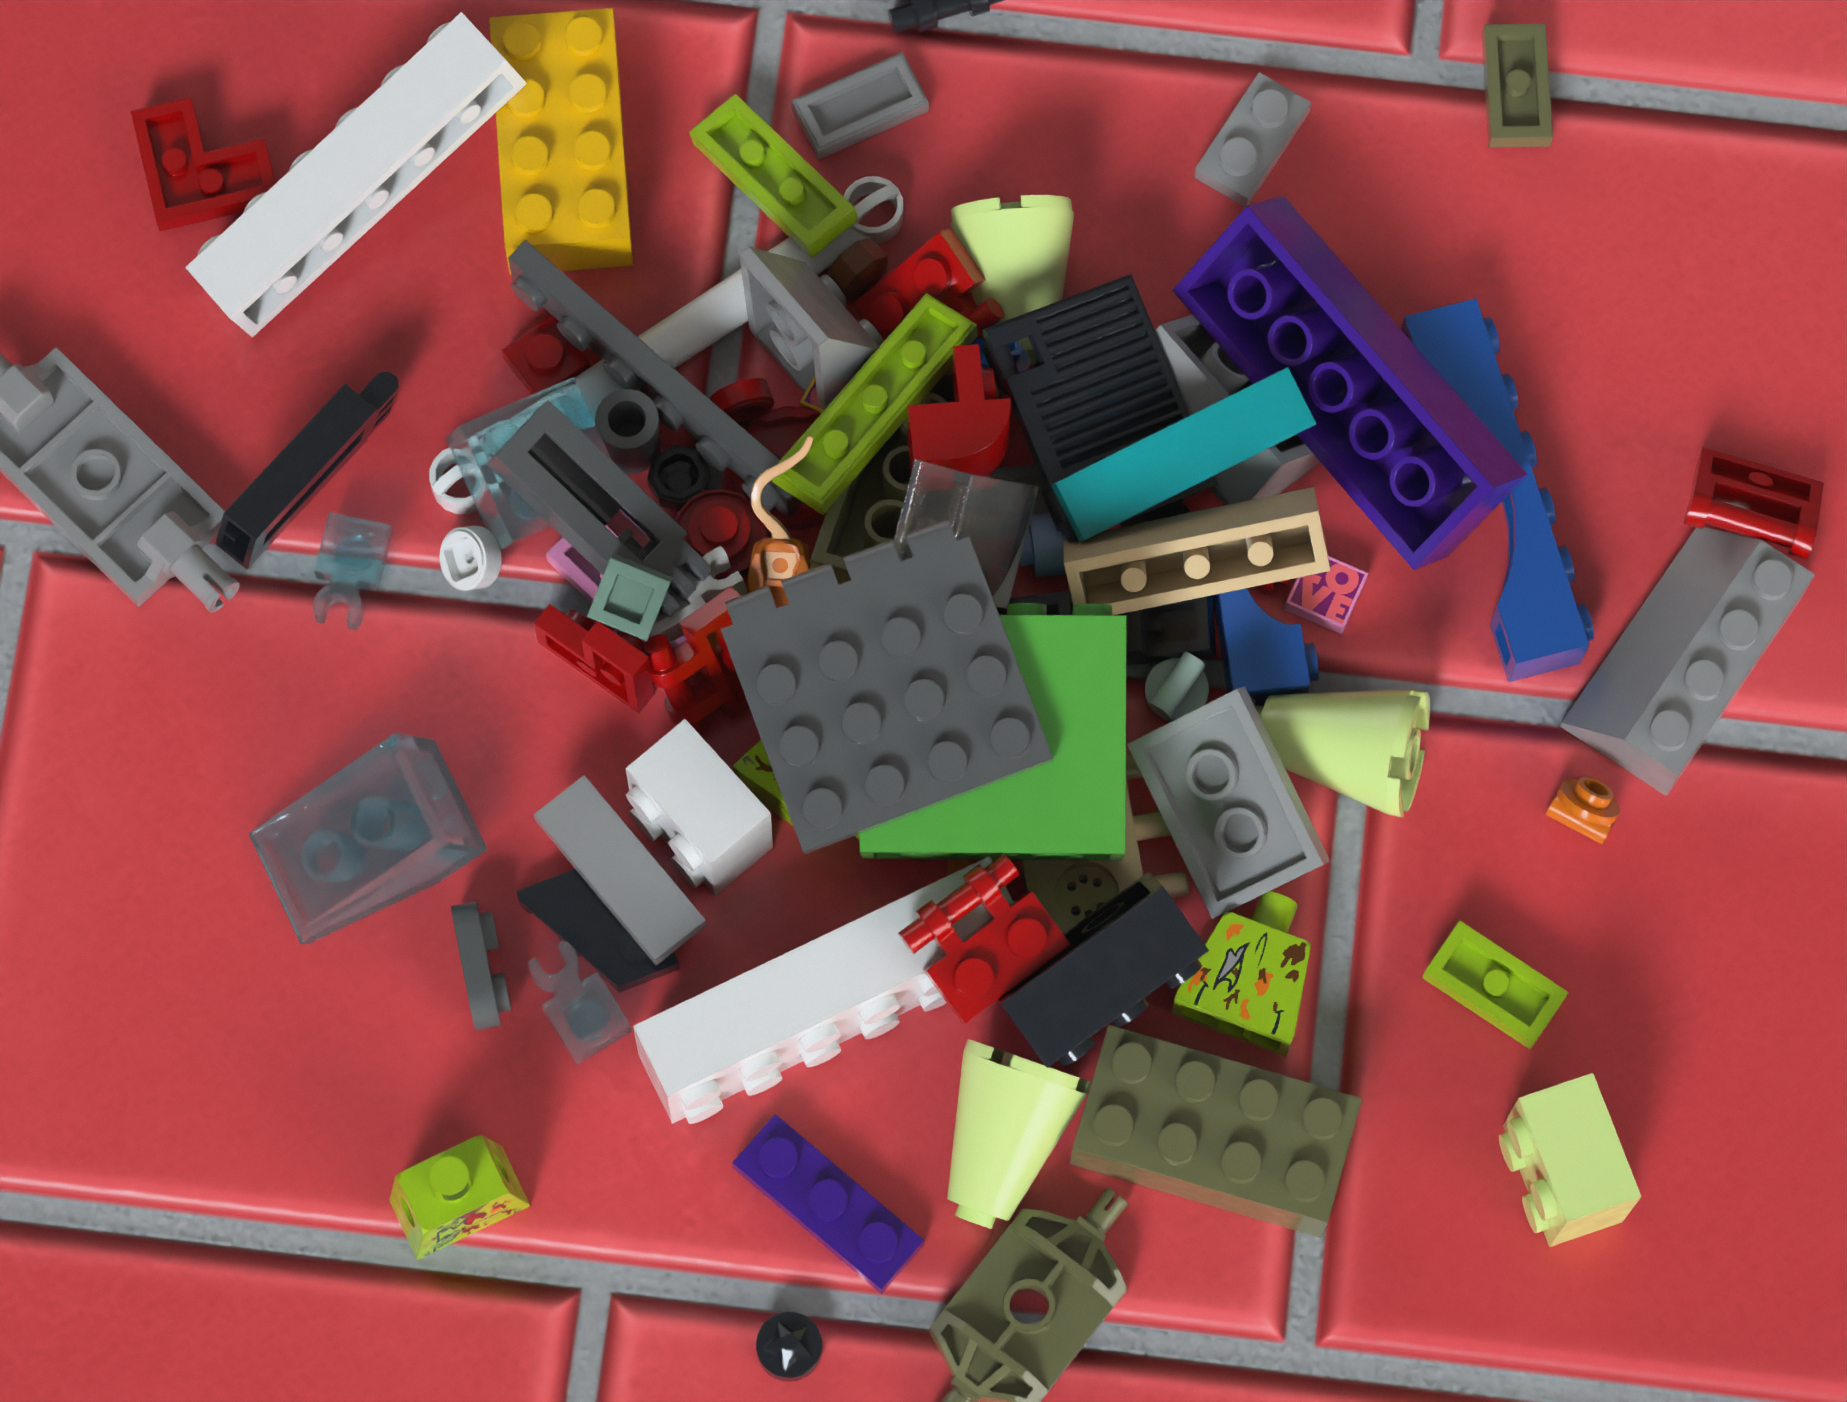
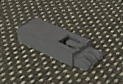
M549 400L542 404L486 463L602 575H604L610 557L614 553L673 577L669 588L679 597L688 599L696 590V587L680 571L681 567L683 566L691 575L702 581L712 573L711 566L683 540L688 533ZM620 511L650 541L643 548L632 537L633 532L629 528L616 537L605 525ZM667 592L659 612L666 617H671L679 609V604Z

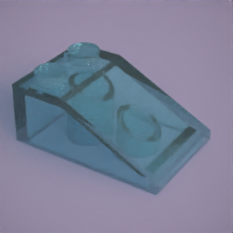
M396 732L249 833L300 944L307 945L439 883L488 850L435 740Z

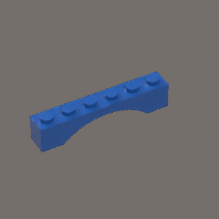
M1477 298L1405 316L1401 327L1404 334L1528 474L1502 501L1508 529V566L1502 595L1490 622L1508 683L1581 664L1589 647L1588 641L1594 639L1592 620L1584 603L1576 605L1569 584L1575 580L1573 562L1565 545L1557 547L1551 525L1556 523L1553 500L1546 487L1538 489L1532 467L1537 466L1534 442L1528 430L1521 432L1519 430L1513 410L1518 409L1517 391L1509 373L1501 375L1495 354L1500 351V343L1493 319L1491 317H1482Z

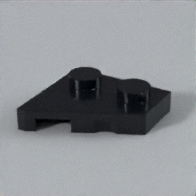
M576 869L516 891L523 909L529 914L533 913L558 935L559 940L577 956H581L596 969V972L619 993L680 969L675 952L671 953L658 965H655Z

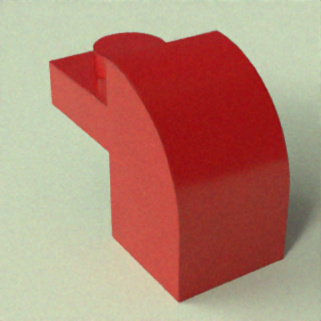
M979 344L953 346L952 384L954 402L908 405L907 441L913 493L955 490L974 485L989 476L998 467L1006 453L1009 440L1011 398L996 399L993 368H981Z

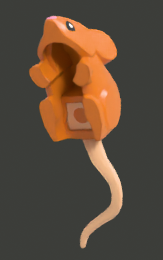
M812 436L807 437L797 453L761 473L754 482L751 491V507L755 515L771 532L772 537L763 538L754 544L749 567L748 587L750 592L769 586L777 608L789 604L781 581L810 570L809 546L806 543L791 538L785 526L768 512L762 503V493L764 487L772 479L795 466L807 455L813 442Z

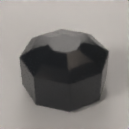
M673 445L653 456L647 477L648 487L659 505L678 511L681 510L689 499L703 491H707L711 479L710 469L698 450Z

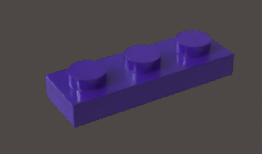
M776 1114L732 1162L733 1168L880 1294L886 1290L924 1246V1239Z

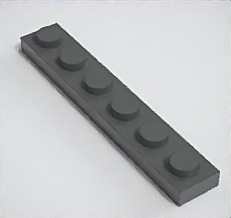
M525 240L508 257L512 281H514L511 284V288L514 293L531 309L538 311L541 307H544L559 320L557 323L558 330L577 349L584 351L589 346L604 359V370L619 386L624 389H632L635 386L639 391L646 394L654 402L659 420L673 431H676L681 426L698 441L695 447L701 456L717 470L723 471L728 467L744 481L742 485L743 490L751 499L752 487L758 476L766 469L777 465L780 460ZM772 480L764 487L762 503L768 512L774 507L789 519L804 504V502L774 484Z

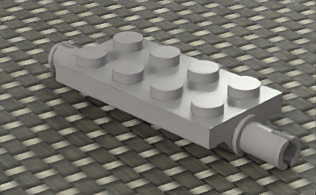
M57 347L38 364L26 367L21 364L13 365L0 352V472L138 608L170 578L175 576L211 613L218 611L224 606V603L219 599L220 594L211 585L230 601L237 593L240 583L231 578L202 550L218 535L225 511Z

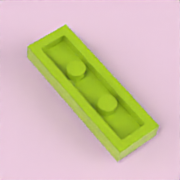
M734 94L689 131L693 144L811 259L858 220L855 207L738 95Z

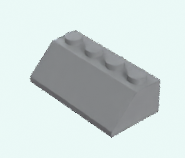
M1703 527V529L1695 528L1561 722L1560 727L1667 796L1800 602L1815 574L1761 539Z

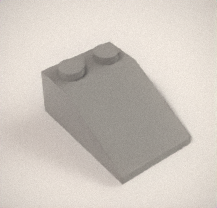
M748 247L739 254L749 331L804 394L815 376L818 405L824 411L881 346L884 340L868 320L862 319L860 322H857L844 307L847 305V300L831 277L824 274L819 278L804 261Z

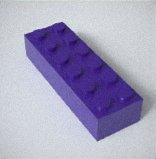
M1284 196L1247 205L1172 290L1252 384L1287 367L1289 368L1316 422V425L1296 435L1311 450L1413 570L1448 557L1528 475Z

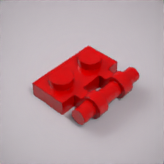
M951 228L937 233L854 302L863 318L868 320L877 329L884 341L926 293L977 324L978 336L976 338L984 339L982 330L995 325L1005 316L1002 306L995 299L987 298L977 306L969 293L986 279Z
M731 586L679 622L687 639L676 648L672 647L668 638L661 634L650 637L644 644L645 652L650 660L648 673L653 683L659 688H663L667 695L664 706L672 722L678 725L686 719L700 736L708 729V722L705 716L719 707L731 720L749 708L721 632L722 628L733 625L725 602L741 596ZM701 669L705 678L694 686L690 685L687 678Z
M1005 854L986 868H983L981 865L974 867L963 876L965 881L963 885L937 904L930 900L915 912L918 918L898 933L901 940L913 954L932 940L941 949L943 954L922 970L960 1022L964 1024L1071 945L1032 891H1026L1012 903L1008 904L1000 889L1020 874ZM981 904L991 918L961 940L952 925Z

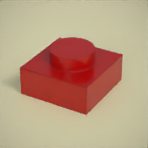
M553 315L502 349L503 359L537 402L590 368L589 361L583 353L560 333L557 328L558 321Z

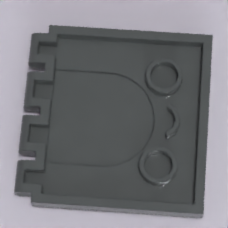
M948 518L905 534L913 555L912 558L900 561L893 539L843 557L851 579L848 582L839 585L831 563H827L782 580L781 583L789 604L777 608L769 586L725 602L733 625L722 628L721 632L804 854L1054 761L971 539L968 536L956 540Z

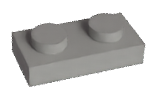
M1259 72L1196 166L1194 178L1246 207L1250 204L1309 114L1312 102Z

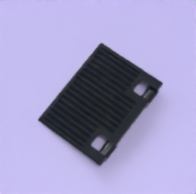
M1132 274L982 330L985 339L983 341V353L989 367L993 368L994 379L999 391L1002 390L1004 395H1008L1011 398V405L1043 482L1041 485L1043 489L1040 491L1057 532L1061 531L1062 536H1066L1067 541L1069 540L1070 543L1077 541L1078 538L1051 485L1190 416ZM1028 337L1040 366L1019 373L1008 345ZM1212 476L1122 522L1218 485L1216 478Z

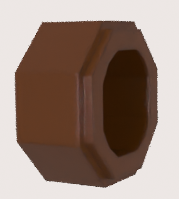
M872 238L856 241L836 258L828 269V276L839 286L846 299L861 296L874 287L886 273L888 255Z

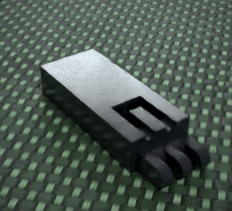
M381 372L359 394L344 384L224 512L215 544L245 569H248L387 418L398 389L397 378L392 373Z

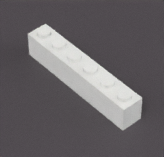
M460 12L451 22L442 24L435 29L428 38L427 44L408 62L391 70L383 79L381 87L359 107L347 111L338 120L335 129L314 149L299 155L291 164L289 172L267 192L254 197L245 207L243 214L222 234L206 241L200 248L198 256L185 268L223 312L253 338L527 83L471 21Z

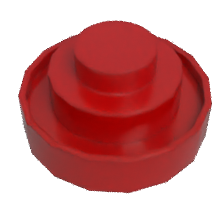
M727 489L707 490L692 497L678 512L675 520L688 533L683 540L701 557L722 546L728 556L731 568L717 574L714 579L718 580L725 579L737 571L741 577L748 575L754 544L766 538L765 525L755 515L751 507V500L739 492Z

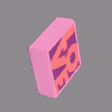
M1328 556L1331 571L1297 578L1286 601L1284 610L1342 635L1369 573Z

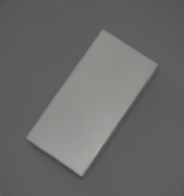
M903 52L791 100L792 110L818 160L929 112V102Z

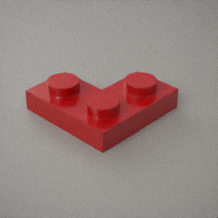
M191 97L131 111L153 210L160 232L242 213L254 197L267 192L276 184L265 138L205 152Z
M551 604L546 607L534 622L538 643L638 714L654 696L653 681L648 673L650 669L649 656L645 654L644 643L638 637L616 628L612 631L598 621L593 624L585 616L572 609L565 615Z

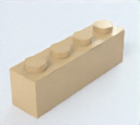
M1314 487L1108 529L1082 542L1077 540L1070 543L1069 540L1067 541V538L1063 539L1064 567L1073 605L1109 604L1112 605V616L1331 571Z

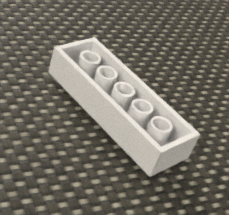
M990 856L634 1025L633 1029L638 1055L671 1123L673 1124L684 1118L687 1119L689 1124L703 1121L718 1113L724 1107L721 1100L744 1089L748 1096L761 1093L775 1086L783 1079L780 1072L804 1061L806 1067L822 1064L841 1052L840 1043L861 1033L865 1039L878 1037L900 1023L898 1015L921 1005L923 1011H930L946 1004L947 1002L922 970L943 954L941 949L932 940L913 954L901 940L898 933L918 918L915 912L930 900L937 904L965 883L963 876L974 867L981 865L983 868H986L993 862ZM1006 887L1001 888L1000 891L1008 904L1012 903L1013 900ZM980 904L952 926L962 940L991 917Z

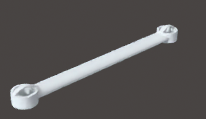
M869 176L856 180L846 189L844 198L853 205L860 197L870 194L854 206L858 220L811 259L790 237L767 252L804 261L818 275L829 268L836 258L856 241L872 238L877 244H882L891 240L899 232L903 223V197L899 189L890 180L879 176ZM887 200L894 204L896 213L887 224L880 227H866L859 224L862 217L878 204ZM741 269L637 337L674 369L748 321ZM600 360L472 445H454L442 450L434 458L429 469V481L437 503L445 510L455 514H470L480 510L490 500L494 487L504 481L486 463L547 400L557 407L578 429L582 430L593 423L601 401L610 393L624 389L604 370L603 363L605 360ZM461 462L442 475L450 465ZM477 469L484 471L485 480L482 487L475 494L466 498H454L445 494L464 475Z

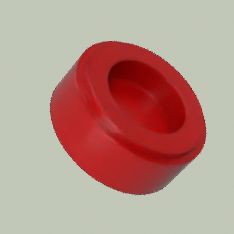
M748 378L736 381L719 389L709 398L740 426L749 424L761 413L770 411L774 405V399L768 383L763 378Z

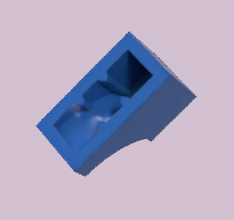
M1247 588L1213 595L1227 694L1245 686L1249 696L1256 699L1255 705L1264 706L1269 695L1308 693L1310 681H1318L1319 678L1318 659L1314 643L1304 644L1301 623L1287 625L1272 618L1258 606Z

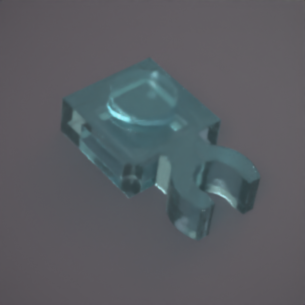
M329 512L314 568L316 579L330 581L329 585L323 587L314 598L313 612L318 623L324 624L329 607L334 603L341 602L350 607L346 619L348 628L357 630L361 625L364 610L358 593L360 588L378 591L393 535L390 524Z
M563 940L557 944L562 958L566 961L565 967L561 972L557 974L546 973L536 958L528 961L535 984L545 991L554 992L556 997L544 1003L542 1009L577 1065L631 1033L632 1028L598 972L583 981L579 979V961L576 951L568 942Z

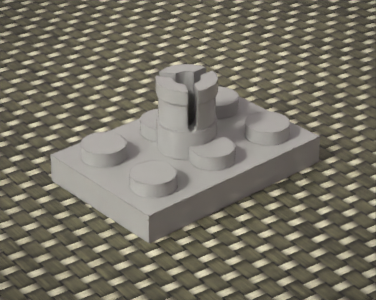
M1245 686L1127 744L1212 919L1330 862Z

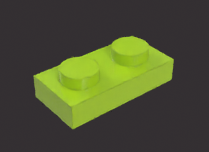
M1460 920L1422 976L1424 980L1529 1050H1531L1568 994V991Z

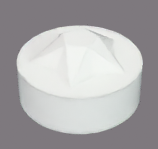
M482 526L455 528L442 541L439 556L440 566L446 580L453 587L463 591L482 589L490 586L497 579L501 569V550L495 536L488 529Z

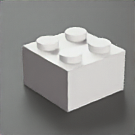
M686 719L681 721L625 768L629 787L626 797L633 806L628 812L630 817L651 841L656 840L659 836L664 839L675 853L671 858V862L692 887L696 888L703 883L716 896L773 848L771 813Z

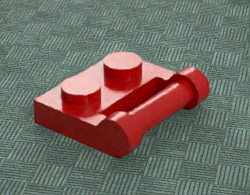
M1702 447L1695 468L1684 524L1703 529L1704 525L1708 524L1787 547L1789 548V555L1807 560L1818 529L1824 482Z

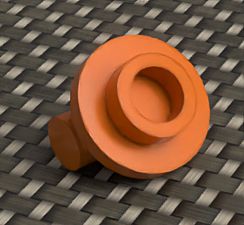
M1583 776L1579 780L1568 779L1562 782L1545 815L1603 845L1620 813V807L1613 798V791L1605 783L1592 777Z

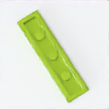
M926 293L779 463L797 453L807 437L812 436L813 442L807 455L795 466L772 479V482L824 515L907 419L908 405H919L951 368L953 363V346L970 345L978 336L977 324Z

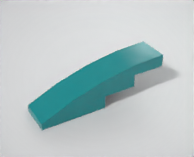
M1287 367L1051 486L1079 542H1082L1316 425V422Z

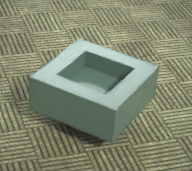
M612 553L587 617L647 641L673 577Z

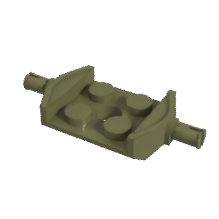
M1106 1188L1084 1218L1079 1216L1076 1221L1041 1210L1022 1209L930 1326L929 1333L953 1378L951 1380L953 1388L949 1390L941 1402H1041L1114 1306L1118 1301L1121 1302L1127 1293V1287L1119 1268L1103 1243L1106 1238L1105 1233L1122 1211L1128 1207V1203L1121 1196L1106 1211L1116 1195V1192ZM1022 1290H1034L1042 1294L1048 1304L1046 1316L1040 1322L1034 1324H1024L1016 1320L1010 1310V1301L1015 1294Z

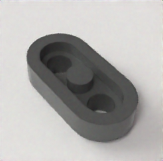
M477 901L451 906L452 917L475 1031L501 1026L500 1013L511 1011L512 1009L504 972L492 974L487 952L500 949L492 911L480 913Z

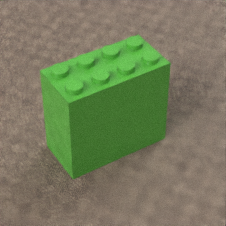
M1008 604L1007 615L999 616L1054 761L861 833L860 854L862 858L982 860L990 856L992 860H996L1005 854L1010 860L1122 861L1125 855L1126 616H1112V605L1076 604L1073 605L1072 615H1047V605Z

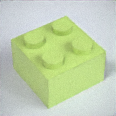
M1590 1073L1518 1098L1503 1124L1505 1133L1499 1135V1144L1511 1172L1520 1170L1529 1193L1522 1196V1203L1533 1232L1539 1233L1543 1231L1549 1247L1622 1223L1641 1198V1194L1594 1074Z

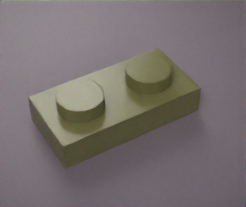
M1546 24L1484 25L1482 31L1488 148L1550 147L1553 130Z

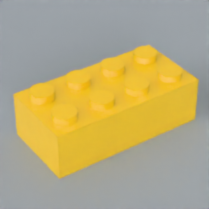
M613 8L489 17L491 44L527 83L496 112L504 243L510 275L508 257L525 240L561 271L634 266Z

